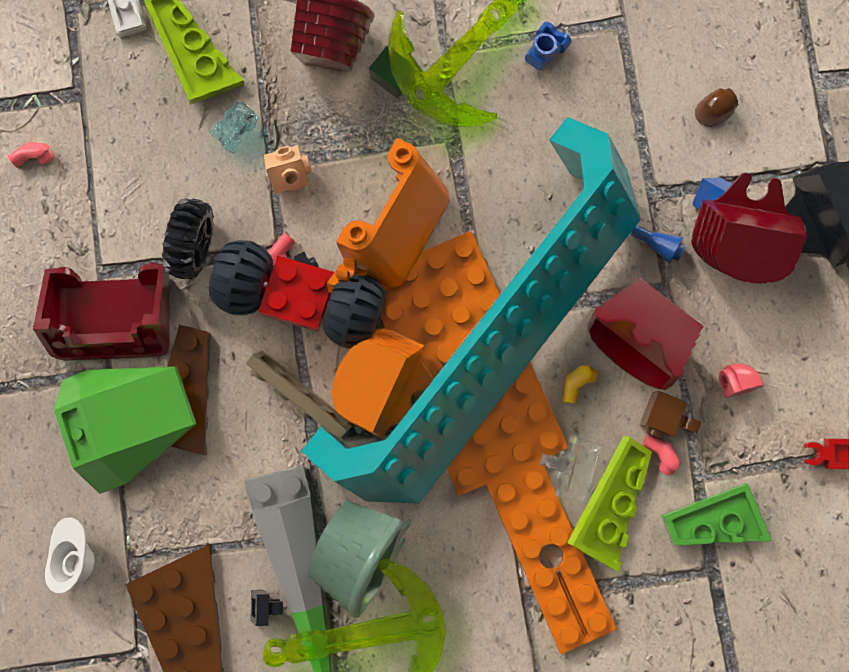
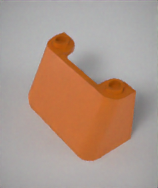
M399 138L395 140L388 153V163L391 169L397 172L396 180L399 183L375 224L371 225L360 220L352 221L343 228L336 240L343 259L345 257L356 260L357 268L368 270V276L390 288L398 287L406 280L450 201L447 187L419 151L410 143Z

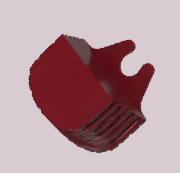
M284 0L296 4L290 52L305 65L337 71H352L353 63L357 60V54L361 51V46L365 43L366 35L369 33L370 24L375 18L374 12L370 7L358 0Z
M744 172L722 196L715 200H702L692 232L691 244L696 254L706 264L734 279L755 284L778 282L793 272L795 264L799 260L802 246L807 237L804 223L801 217L791 215L786 211L782 183L779 178L770 179L766 195L761 199L753 200L747 196V188L752 181V176L748 172Z
M638 278L626 290L623 288L618 295L615 294L602 307L599 306L594 310L589 319L587 330L591 340L622 370L645 385L655 389L667 390L683 374V368L688 363L687 359L693 353L691 350L696 345L695 341L699 338V333L704 326L641 278Z

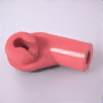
M28 142L7 157L18 168L31 158H37L41 164H47L54 158V154L45 143Z
M283 233L268 251L273 259V268L277 256L287 258L286 253L295 243L286 233Z
M647 434L642 445L659 455L661 460L660 471L667 476L673 475L680 466V460L673 446L666 441Z

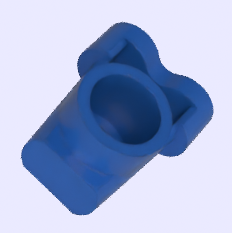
M546 21L536 31V37L525 56V61L540 71L558 53H564L572 43V40L568 34L559 32L552 23Z

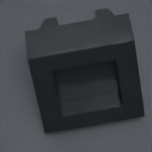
M263 589L251 590L250 621L255 626H269V615L283 614V601H280V599H269V593Z

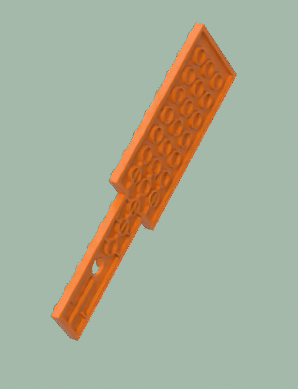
M472 231L422 251L402 285L392 288L382 285L386 295L381 320L385 329L395 331L425 346L422 353V362L432 377L435 378L500 296ZM529 362L447 467V471L458 496L481 486H487L557 648L562 655L617 629L583 552L567 543L573 530L542 463V459L569 447L531 362ZM418 390L414 393L416 400L419 399L425 390ZM548 544L557 545L562 551V561L554 568L543 566L539 560L541 549Z

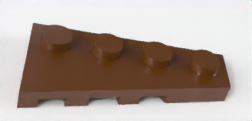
M179 324L167 367L177 366L196 425L171 447L207 455V399H209L208 371L210 366L211 333Z

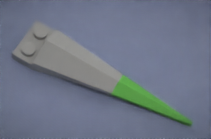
M305 465L246 479L244 482L252 509L251 513L314 672H331L321 586L317 585L316 581L308 576L310 561L317 541L312 492Z

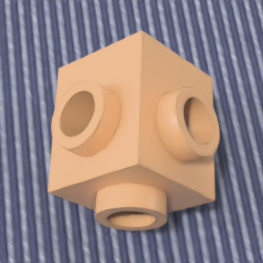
M298 145L293 147L284 146L275 152L264 155L266 170L275 194L285 191H296L303 186L309 185L307 173L312 172L307 154L301 156Z

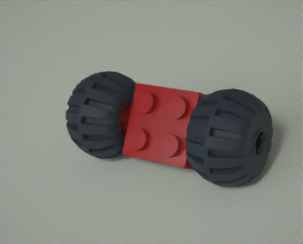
M244 240L229 242L223 246L215 260L209 281V296L212 302L221 310L232 315H248L255 313L259 309V315L318 332L325 309H327L324 319V332L333 343L349 349L357 345V343L374 336L381 319L386 293L384 287L370 276L353 275L350 278V282L338 280L339 283L334 286L331 294L328 292L327 282L334 272L281 256H277L273 268L272 256L264 247L255 242Z

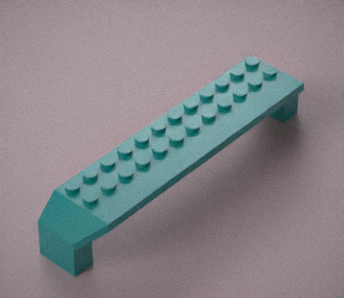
M567 117L549 139L568 172L583 180V191L389 437L383 441L351 448L320 427L301 452L334 482L366 502L419 504L641 220L628 170L608 133Z

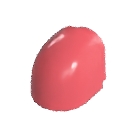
M743 363L727 365L724 370L719 372V382L725 398L745 394L765 386L758 371Z

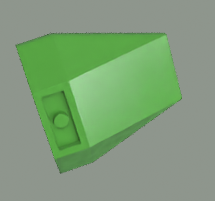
M177 366L86 370L62 381L54 408L72 468L99 494L128 484L196 425Z

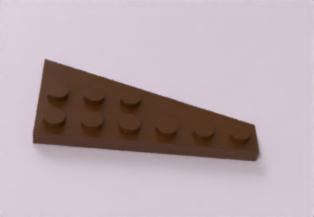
M211 544L125 584L163 672H224L221 660L222 646L218 605L215 599V575L212 568Z

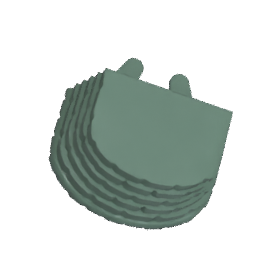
M346 499L324 529L315 547L309 565L308 576L314 579L317 585L323 587L324 591L331 594V598L338 601V605L346 609L351 617H360L382 585L387 572L405 542L403 535L408 530L412 520L408 519L403 524L396 517L392 518L385 513L373 511L366 506L354 504Z

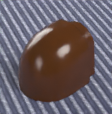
M719 88L707 95L695 108L697 121L706 127H712L730 118L739 105L736 94L730 88L725 90Z

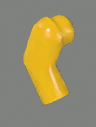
M582 365L570 372L565 378L562 402L577 404L579 388L589 382H595L597 371L589 365Z

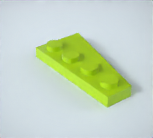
M143 0L190 105L244 85L243 78L238 72L234 71L222 52L218 51L211 42L210 37L198 26L191 13L180 0Z
M623 436L567 542L618 573L622 563L619 561L622 547H626L629 535L626 534L631 517L635 516L637 505H635L637 492L642 490L652 451L627 436Z

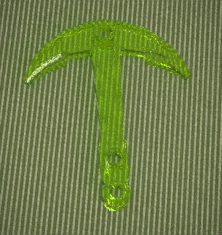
M493 0L478 15V20L426 71L421 69L411 55L415 49L406 29L404 13L398 10L392 21L388 50L392 73L408 102L421 114L444 125L463 128L475 127L497 119L496 112L479 110L465 102L455 103L444 94L443 90L492 33L498 31L517 11V6L526 0ZM492 10L497 11L498 19L493 16ZM416 90L423 92V99L417 98Z
M381 559L376 568L391 580L402 597L407 596L411 608L409 611L326 631L317 629L292 634L285 640L280 638L270 639L263 647V660L270 667H280L286 661L296 664L325 658L328 654L416 640V655H411L407 672H433L441 659L446 635L442 609L429 584L412 569L398 562ZM426 616L434 617L430 622L423 621ZM308 640L311 641L312 644L310 646L305 647L301 644V642ZM272 647H280L281 651L274 653L270 649Z

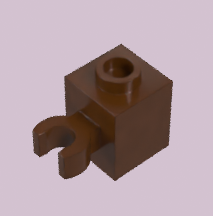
M654 391L650 396L639 425L647 428V434L663 440L664 436H675L678 427L690 433H698L701 422L683 415L688 402L661 391Z

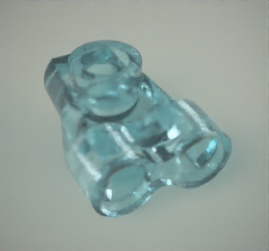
M237 100L232 108L225 112L221 121H215L209 133L219 140L226 150L235 153L242 144L241 137L244 132L252 131L255 128L257 116L244 102Z

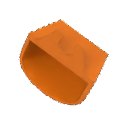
M385 328L377 329L372 338L361 341L349 349L338 366L331 391L334 409L343 418L357 425V427L379 438H383L386 431L392 425L399 424L412 408V395L418 390H426L434 380L422 362V353L425 346L395 331Z

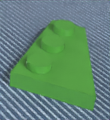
M748 483L740 484L661 515L671 542L674 545L771 541Z

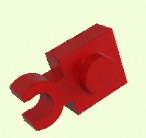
M824 438V447L817 442H806L803 444L804 448H813L815 450V457L813 459H804L805 464L819 465L825 460V469H849V439Z

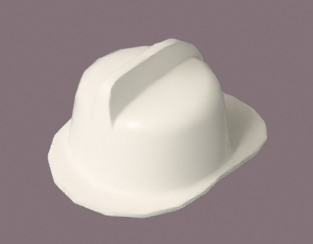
M73 517L62 519L53 529L45 569V580L49 589L55 593H65L71 590L74 585L83 584L92 574L95 564L94 554L86 542L84 527L79 520Z

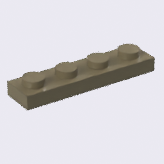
M263 351L252 354L246 362V365L252 369L251 373L257 379L270 383L275 387L274 391L278 396L285 400L290 399L298 406V411L303 416L315 419L322 425V428L339 440L354 426L353 423L343 418L332 406Z

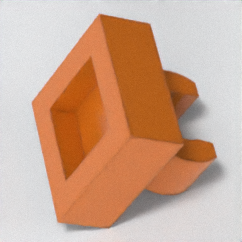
M344 257L343 264L338 266L327 282L328 292L332 293L334 286L339 283L338 280L350 282V278L353 275L368 276V270L357 268L356 260Z

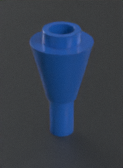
M638 225L630 234L646 242L651 249L669 264L673 259L679 261L686 248V245L682 243L684 237L659 232L652 233Z

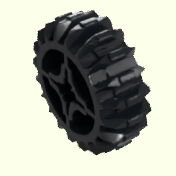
M195 198L181 199L174 206V211L170 214V220L164 233L165 238L161 254L163 257V267L169 275L184 280L185 278L192 280L202 271L203 264L206 263V257L209 253L214 226V214L209 203Z

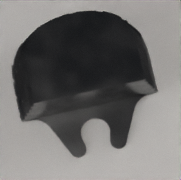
M849 161L823 164L794 176L792 179L795 193L785 208L789 214L801 217L804 223L807 237L802 246L801 253L823 255L834 268L849 262Z

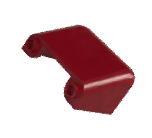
M149 263L140 267L138 279L82 281L80 276L68 267L45 269L33 331L48 354L58 360L74 361L164 356L169 352L170 346L169 274L165 272L163 264Z

